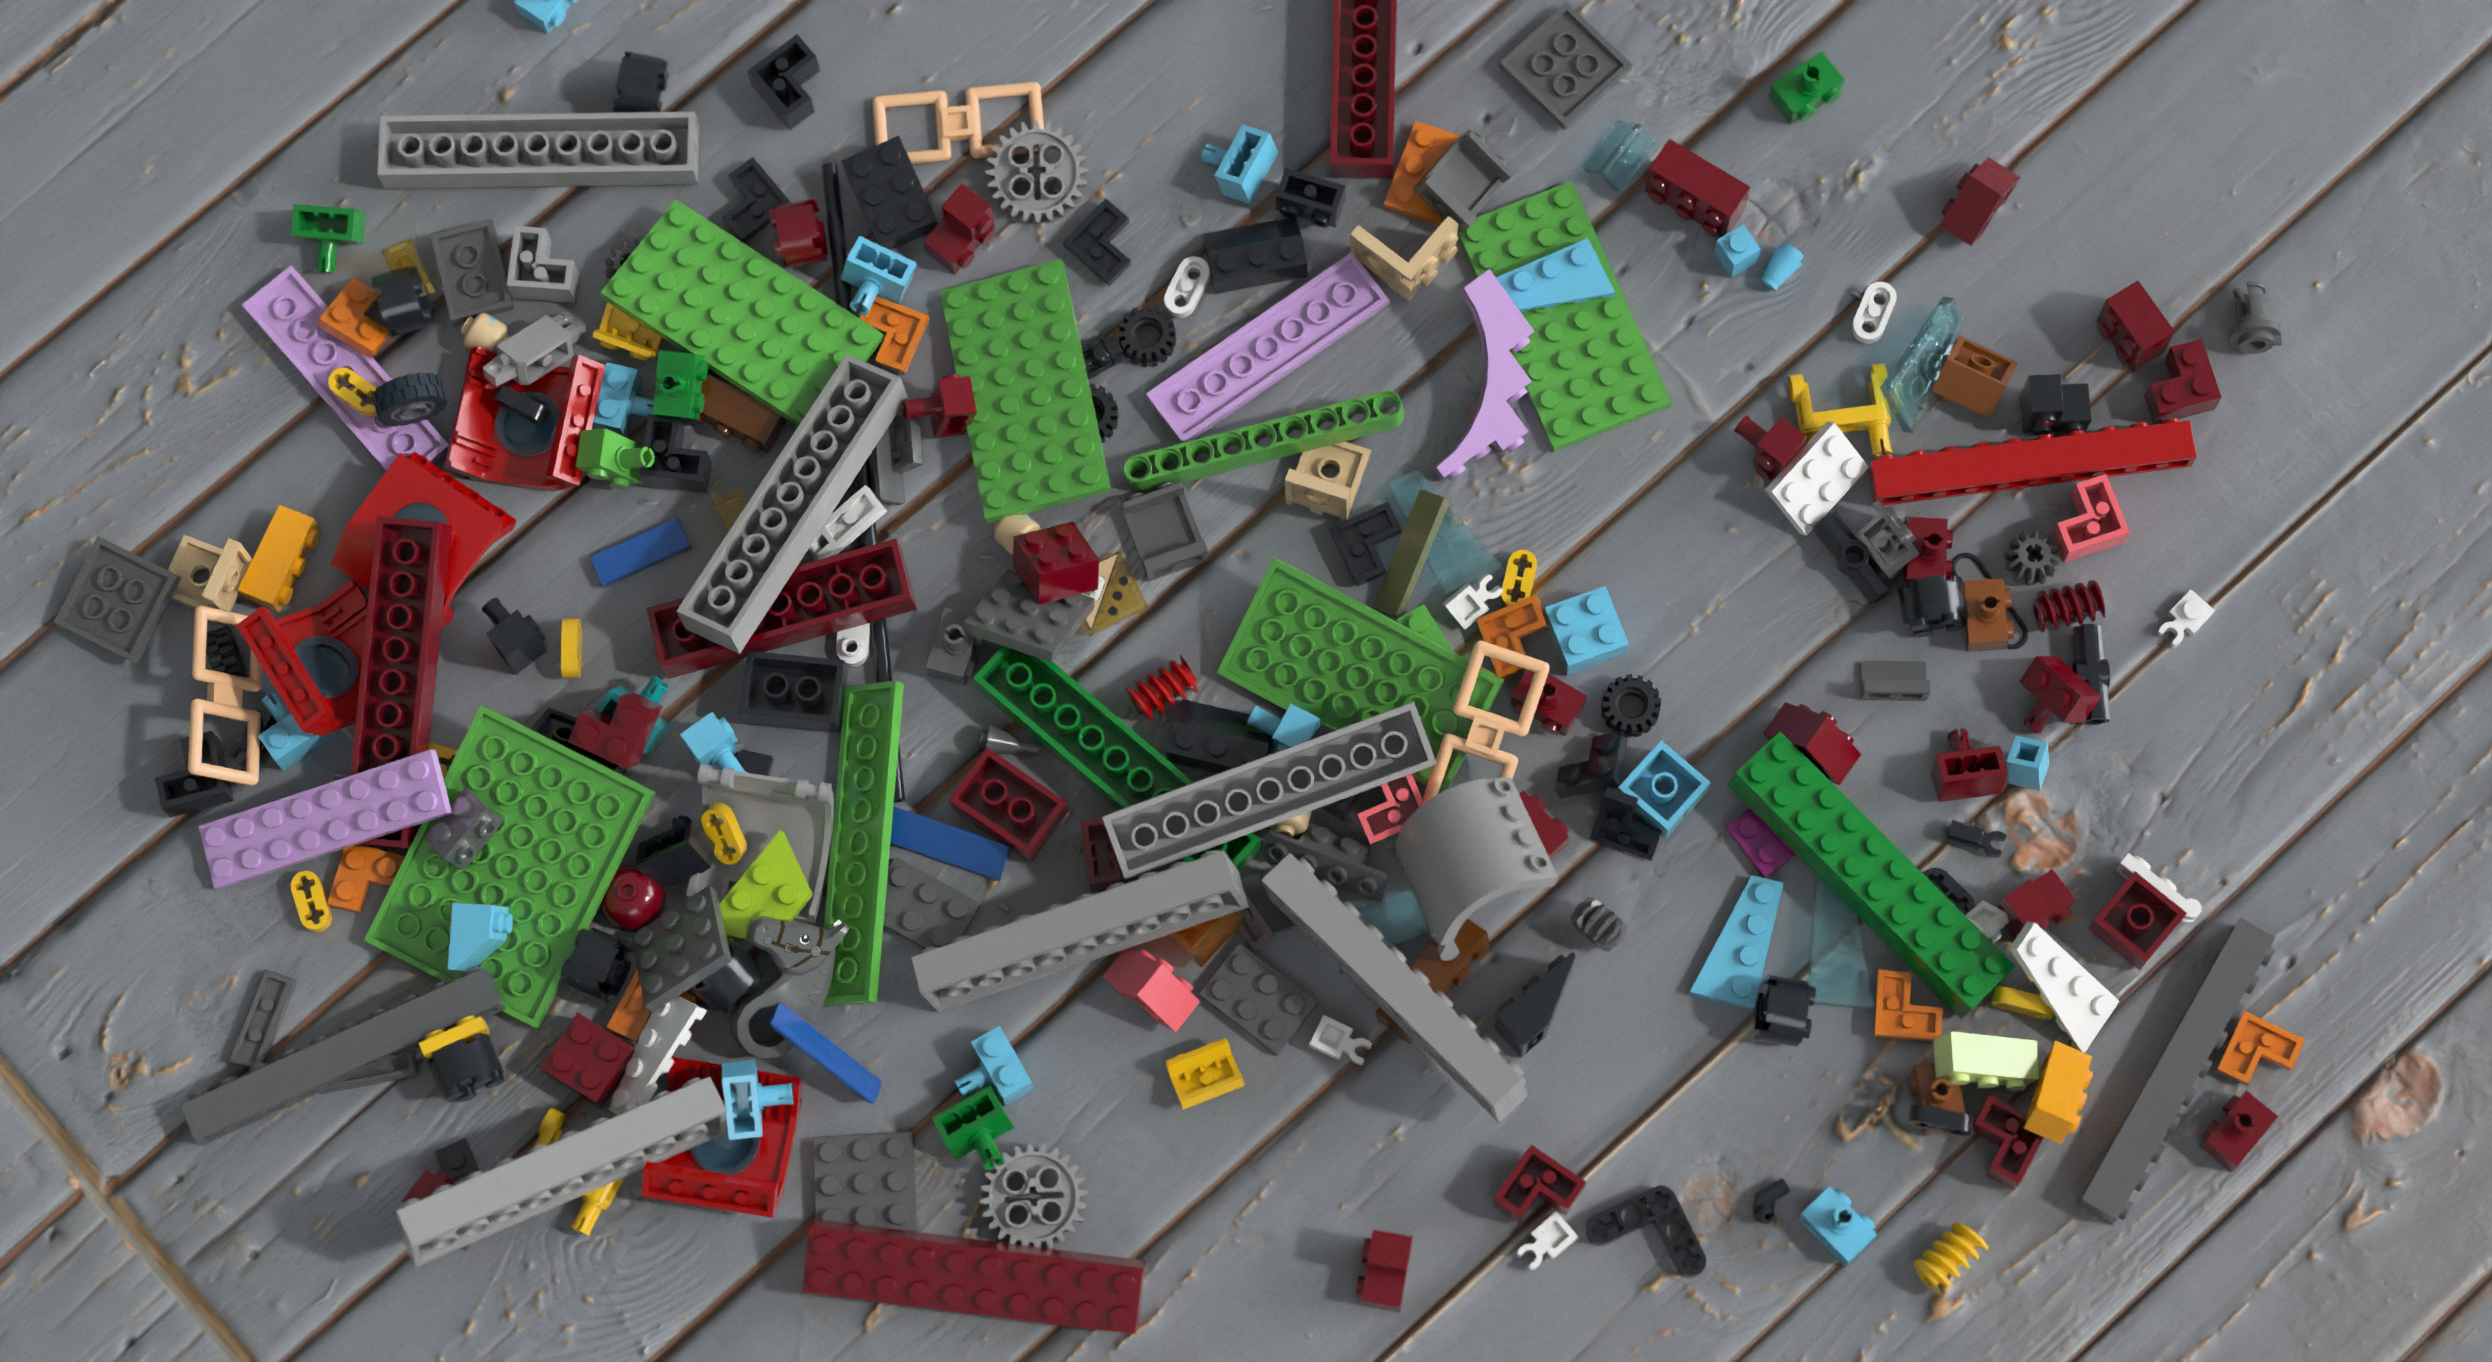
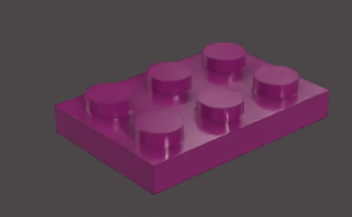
M1750 808L1725 825L1726 831L1762 878H1767L1797 856Z

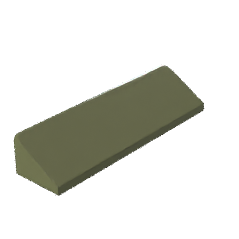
M1420 489L1372 609L1397 619L1404 615L1450 503V500L1446 497Z

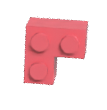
M2107 474L2076 483L2070 496L2078 516L2057 523L2052 533L2055 544L2059 547L2058 552L2063 564L2124 544L2130 533Z
M1412 774L1379 785L1386 802L1356 815L1369 845L1399 833L1408 818L1424 804Z
M1131 948L1124 949L1102 976L1119 994L1139 1004L1155 1021L1174 1032L1178 1031L1200 1002L1191 993L1194 989L1193 986L1179 976L1176 978L1172 974L1174 968L1160 957L1156 960L1142 948L1139 952Z

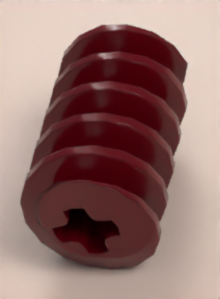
M2090 580L2087 583V587L2083 583H2076L2074 590L2068 585L2064 586L2061 592L2057 588H2051L2049 596L2045 591H2039L2036 599H2033V611L2037 626L2042 633L2045 632L2046 622H2049L2052 628L2056 630L2059 619H2062L2066 627H2070L2071 617H2075L2079 625L2083 624L2084 614L2088 615L2091 622H2095L2096 612L2100 611L2101 615L2105 617V604L2098 583L2095 580Z

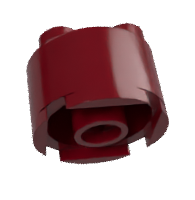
M814 198L783 204L769 209L771 224L773 228L777 227L779 237L774 238L777 257L782 258L784 267L794 268L828 260L826 257L828 255V243L823 221L820 222L819 218L815 217L814 213L820 212V209Z

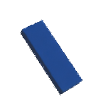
M677 517L595 554L590 559L605 588L692 549Z

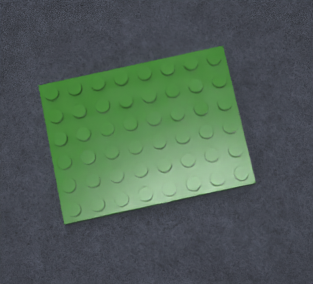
M480 705L444 778V784L450 805L466 787L473 791L491 810L500 814L504 818V822L464 870L445 860L424 839L441 817L422 823L364 941L442 981L449 980L451 983L462 978L461 974L464 972L461 970H448L452 903L509 907L508 914L512 915L513 923L511 932L507 933V940L477 967L481 969L485 967L492 972L506 1006V1009L502 1010L503 1012L534 1028H539L564 978L561 976V969L564 962L568 958L571 959L576 948V936L582 928L588 930L656 792L484 705Z

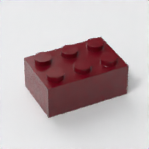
M1670 138L1649 167L1645 192L1648 193V196L1654 202L1661 205L1667 204L1675 209L1678 216L1687 221L1692 219L1702 225V229L1706 233L1714 237H1722L1731 232L1745 211L1750 186Z
M988 748L984 750L949 798L953 811L1000 843L1010 846L1012 851L1032 863L1069 811L1067 801Z

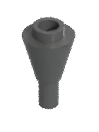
M989 724L987 730L981 729L978 748L983 749V752L988 748L997 755L1016 754V752L1037 756L1039 743L1020 740L1019 737Z

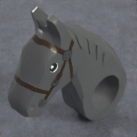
M756 916L750 920L746 931L747 941L769 954L778 969V973L761 986L738 1000L737 1006L730 1014V1032L742 1049L761 1059L780 1057L794 1047L792 1043L778 1032L766 1041L759 1042L752 1039L749 1033L750 1019L756 1011L763 1007H775L778 1003H783L811 1026L814 1024L823 1007L833 977L835 947L849 929L845 923L837 920L827 929L806 922L768 916Z

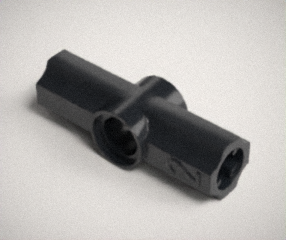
M1836 511L1829 513L1813 526L1814 532L1836 559L1838 569L1843 574L1848 575L1870 605L1878 602L1893 590V585L1870 557L1867 545L1854 536ZM1854 552L1859 555L1861 562L1852 564L1847 561L1845 554Z
M2096 624L2075 626L2072 629L2075 655L2072 670L2102 696L2087 719L2081 722V724L2100 725L2108 723L2110 721L2107 688L2110 686V668L2108 660L2104 658L2102 627Z

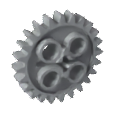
M1034 121L1033 129L1028 130L1023 122L1021 123L1022 132L1017 133L1012 127L1009 128L1010 139L1002 135L999 137L1003 144L1002 148L992 146V151L997 155V158H987V162L994 166V169L987 170L986 176L995 178V180L987 184L988 188L998 189L992 196L994 201L1004 199L1001 210L1004 211L1012 207V218L1018 216L1020 212L1023 213L1024 223L1028 222L1031 215L1035 216L1037 224H1040L1043 215L1047 216L1050 223L1053 222L1054 212H1057L1061 217H1065L1063 207L1066 205L1074 209L1075 205L1071 199L1073 197L1082 199L1083 197L1077 188L1087 187V182L1081 179L1080 176L1089 174L1088 169L1079 167V165L1087 161L1086 156H1076L1082 149L1081 145L1071 146L1070 144L1074 137L1070 134L1063 138V127L1061 126L1055 132H1052L1050 122H1047L1044 129H1040L1038 121ZM1035 145L1040 146V167L1042 171L1046 172L1040 174L1041 198L1039 200L1035 199L1034 176L1029 173L1035 169ZM1052 149L1058 150L1062 154L1061 159L1054 164L1044 160L1045 153ZM1025 150L1030 154V158L1025 164H1017L1012 160L1015 152ZM1020 181H1025L1031 186L1030 191L1023 196L1013 192L1014 185ZM1049 181L1060 182L1062 189L1058 194L1049 195L1045 192V186Z
M1028 1143L1027 1152L1025 1153L1018 1146H1015V1156L1012 1158L1009 1154L1003 1152L1005 1163L998 1167L996 1162L993 1161L992 1163L997 1172L995 1174L985 1173V1176L992 1181L991 1185H983L980 1188L989 1193V1197L980 1200L981 1204L990 1206V1209L982 1214L983 1217L994 1218V1221L988 1226L989 1229L993 1230L1000 1227L1001 1231L997 1238L1002 1240L1010 1235L1009 1243L1017 1244L1018 1241H1022V1245L1029 1246L1030 1243H1034L1035 1247H1042V1242H1046L1051 1249H1054L1053 1239L1056 1237L1065 1243L1064 1232L1066 1230L1074 1234L1077 1232L1072 1225L1073 1221H1084L1077 1214L1078 1210L1088 1209V1205L1080 1202V1198L1089 1195V1192L1079 1189V1186L1086 1179L1085 1177L1075 1178L1074 1176L1080 1167L1074 1165L1068 1168L1067 1165L1071 1157L1066 1155L1061 1160L1058 1159L1059 1148L1057 1147L1050 1154H1047V1146L1044 1143L1040 1146L1039 1152H1035L1032 1143ZM1049 1170L1057 1172L1059 1177L1057 1185L1052 1188L1043 1187L1041 1184L1042 1175ZM1016 1173L1024 1175V1187L1019 1191L1010 1190L1008 1187L1010 1176ZM1032 1189H1036L1041 1195L1055 1192L1064 1193L1063 1198L1037 1200V1206H1033L1028 1200L1011 1203L1005 1202V1198L1008 1196H1029L1032 1193ZM1049 1204H1057L1061 1208L1059 1219L1053 1222L1045 1220L1043 1215L1045 1207ZM1019 1206L1024 1207L1028 1212L1026 1221L1019 1225L1013 1224L1010 1219L1012 1210Z

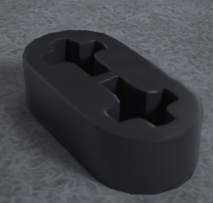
M499 385L491 398L500 407L540 427L544 426L551 414V411L542 404L504 385Z
M1931 868L1924 873L1927 878L1930 877L1935 880L1939 877L1942 879L1940 886L1946 892L1944 895L1947 898L1950 896L1957 903L1962 900L1966 902L1964 908L1966 913L1962 912L1964 915L1975 907L1972 896L1946 871L1941 868Z
M1911 1105L1908 1123L1935 1131L1970 1136L1974 1117L1925 1105Z

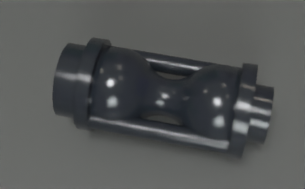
M1114 335L1107 338L1102 336L1100 339L1082 348L1083 355L1088 353L1084 357L1086 371L1096 367V369L1087 373L1088 380L1118 365L1119 360L1125 357Z

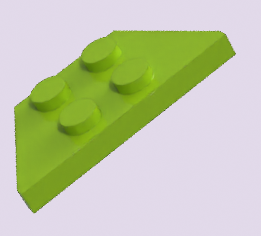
M779 830L720 903L726 935H730L733 939L747 940V925L756 916L793 920L813 896L783 831Z

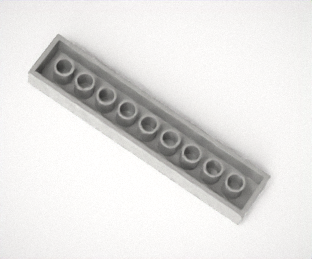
M695 112L380 116L378 177L384 189L698 184L699 123Z
M848 354L845 355L677 609V613L687 630L738 654L741 653L902 407L903 399L908 398L899 376Z
M1412 702L1116 811L1102 818L1124 878L1127 879L1434 766L1437 763L1416 706Z
M1210 851L1203 854L1201 859L1189 863L1185 861L1177 862L1163 872L1145 873L1139 876L1136 881L1127 884H1113L1107 888V891L1095 895L1091 893L1081 895L1076 898L1075 902L1066 905H1051L1042 913L1033 916H1019L1013 920V923L1004 926L994 925L987 927L981 934L972 937H957L951 941V944L943 947L925 948L919 955L913 956L911 959L920 993L938 1012H942L1248 908L1249 906L1239 871L1225 851Z
M1289 853L1261 880L1269 899L1485 1111L1500 1123L1528 1096L1525 1088L1527 1082L1522 1077L1524 1073L1520 1067L1511 1059L1505 1062L1499 1055L1500 1049L1487 1036L1482 1039L1475 1031L1477 1028L1475 1024L1465 1014L1458 1016L1451 1008L1453 1004L1441 991L1435 994L1428 986L1430 981L1420 970L1416 968L1412 972L1405 963L1407 961L1405 956L1395 946L1389 949L1382 941L1384 938L1382 934L1372 924L1366 927L1359 919L1360 913L1351 903L1346 901L1342 904L1336 896L1338 892L1325 879L1320 882L1313 874L1315 872L1313 867L1303 857L1297 860Z
M711 1077L703 1080L701 1078L692 1079L686 1082L682 1089L672 1093L670 1091L661 1092L654 1096L652 1101L642 1106H639V1104L631 1105L622 1110L619 1116L612 1119L606 1117L598 1119L590 1125V1128L579 1133L577 1131L568 1132L562 1135L556 1143L549 1146L545 1144L535 1146L527 1152V1155L516 1160L514 1158L505 1159L499 1162L493 1170L486 1173L482 1171L472 1173L464 1179V1182L453 1187L445 1185L436 1189L432 1196L425 1199L415 1198L401 1205V1209L396 1211L399 1234L416 1268L638 1172L644 1168L646 1161L659 1163L726 1134L727 1110Z

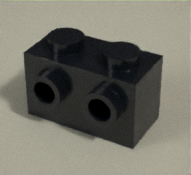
M1285 168L1275 196V209L1288 218L1296 219L1301 217L1310 220L1312 224L1318 227L1326 228L1331 226L1336 228L1345 202L1346 186Z

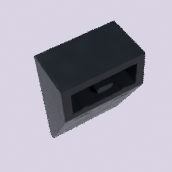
M1573 952L1567 957H1564L1563 954L1559 955L1548 965L1547 968L1549 970L1541 979L1536 975L1523 986L1524 992L1516 1000L1510 997L1498 1007L1499 1013L1496 1015L1495 1029L1520 1058L1546 1037L1573 969L1576 956Z

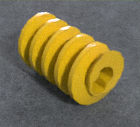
M1958 1222L1951 1225L1952 1232L1946 1231L1942 1234V1241L1937 1240L1932 1243L1933 1251L1928 1249L1923 1252L1924 1260L1916 1259L1913 1263L1914 1269L1921 1281L1939 1296L1942 1295L1938 1288L1939 1284L1947 1288L1951 1286L1947 1278L1949 1274L1957 1279L1961 1277L1956 1268L1958 1265L1967 1270L1970 1268L1966 1260L1967 1256L1974 1260L1979 1259V1255L1975 1250L1976 1247L1984 1251L1988 1250L1985 1241L1975 1231Z

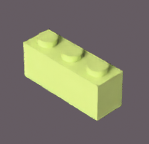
M1949 1032L1933 1040L1936 1079L1949 1080L1952 1085H1965L1974 1082L1978 1083L1980 1088H1993L1998 1085H2004L2009 1091L2025 1090L2027 1088L2026 1085L2039 1080L2037 1041L1959 1032Z

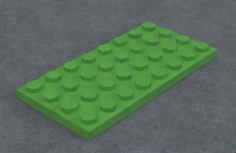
M1572 181L1479 216L1470 227L1457 233L1476 278L1488 269L1491 270L1495 277L1501 276L1588 238L1615 291V297L1593 298L1588 299V302L1576 304L1570 302L1556 305L1554 308L1543 309L1541 307L1522 313L1535 332L1528 336L1531 342L1516 353L1512 348L1509 351L1532 381L1525 386L1528 391L1527 395L1553 452L1671 407L1672 402Z
M676 199L600 292L603 300L681 351L705 355L704 361L707 362L709 369L796 426L800 425L845 355L848 354L866 362L884 338L883 333Z
M1063 260L1050 261L940 291L956 374L960 375V377L970 376L977 413L971 425L966 426L986 522L989 524L1000 521L1006 516L1024 515L1112 492Z
M1278 558L1272 560L1217 671L1221 676L1286 711L1290 704L1320 718V726L1324 724L1334 731L1414 702L1435 760L1443 737L1446 734H1453L1467 739L1473 720L1456 715L1453 711L1469 662L1468 659ZM1481 667L1468 705L1489 712L1505 679ZM1453 748L1439 793L1450 788L1467 754L1466 752ZM1433 766L1412 773L1413 778L1427 786Z

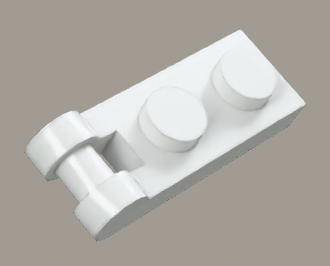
M864 485L830 515L806 553H811L813 556L812 561L839 554L882 517L887 510L871 489ZM826 538L829 543L822 548L820 545L821 541Z
M2128 853L2118 865L2116 871L2127 880L2136 871L2187 912L2180 923L2184 925L2193 923L2201 913L2202 907L2200 902L2192 898L2186 900L2176 892L2177 887L2165 877L2159 878L2150 871L2151 867L2144 859L2139 856L2133 857Z

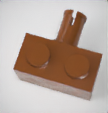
M2004 578L1964 581L1969 618L1966 620L1968 652L2007 649L2008 639H2014L2013 619L2007 620L2006 608H2011L2010 588H2004Z
M1935 1062L1915 1065L1911 1071L1912 1075L1908 1076V1086L1911 1096L1916 1095L1918 1105L1965 1114L1960 1085H1952L1946 1079H1936ZM1922 1128L1924 1136L1945 1133Z

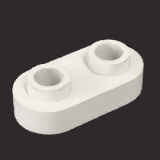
M1193 256L1184 259L1180 263L1165 293V308L1174 317L1183 318L1189 316L1195 310L1209 282L1210 269L1207 262L1202 258ZM1192 272H1197L1200 275L1195 280L1190 279L1188 276ZM1178 299H1183L1186 301V304L1179 307L1175 305V302Z
M1875 282L1866 289L1852 324V333L1858 341L1870 344L1878 341L1883 335L1897 299L1896 291L1890 284ZM1881 297L1885 303L1878 305L1874 302V298ZM1870 325L1873 331L1865 332L1862 326Z
M870 623L837 632L836 652L840 660H845L846 665L850 667H858L864 664L870 655ZM850 644L858 645L854 652H848L847 647Z

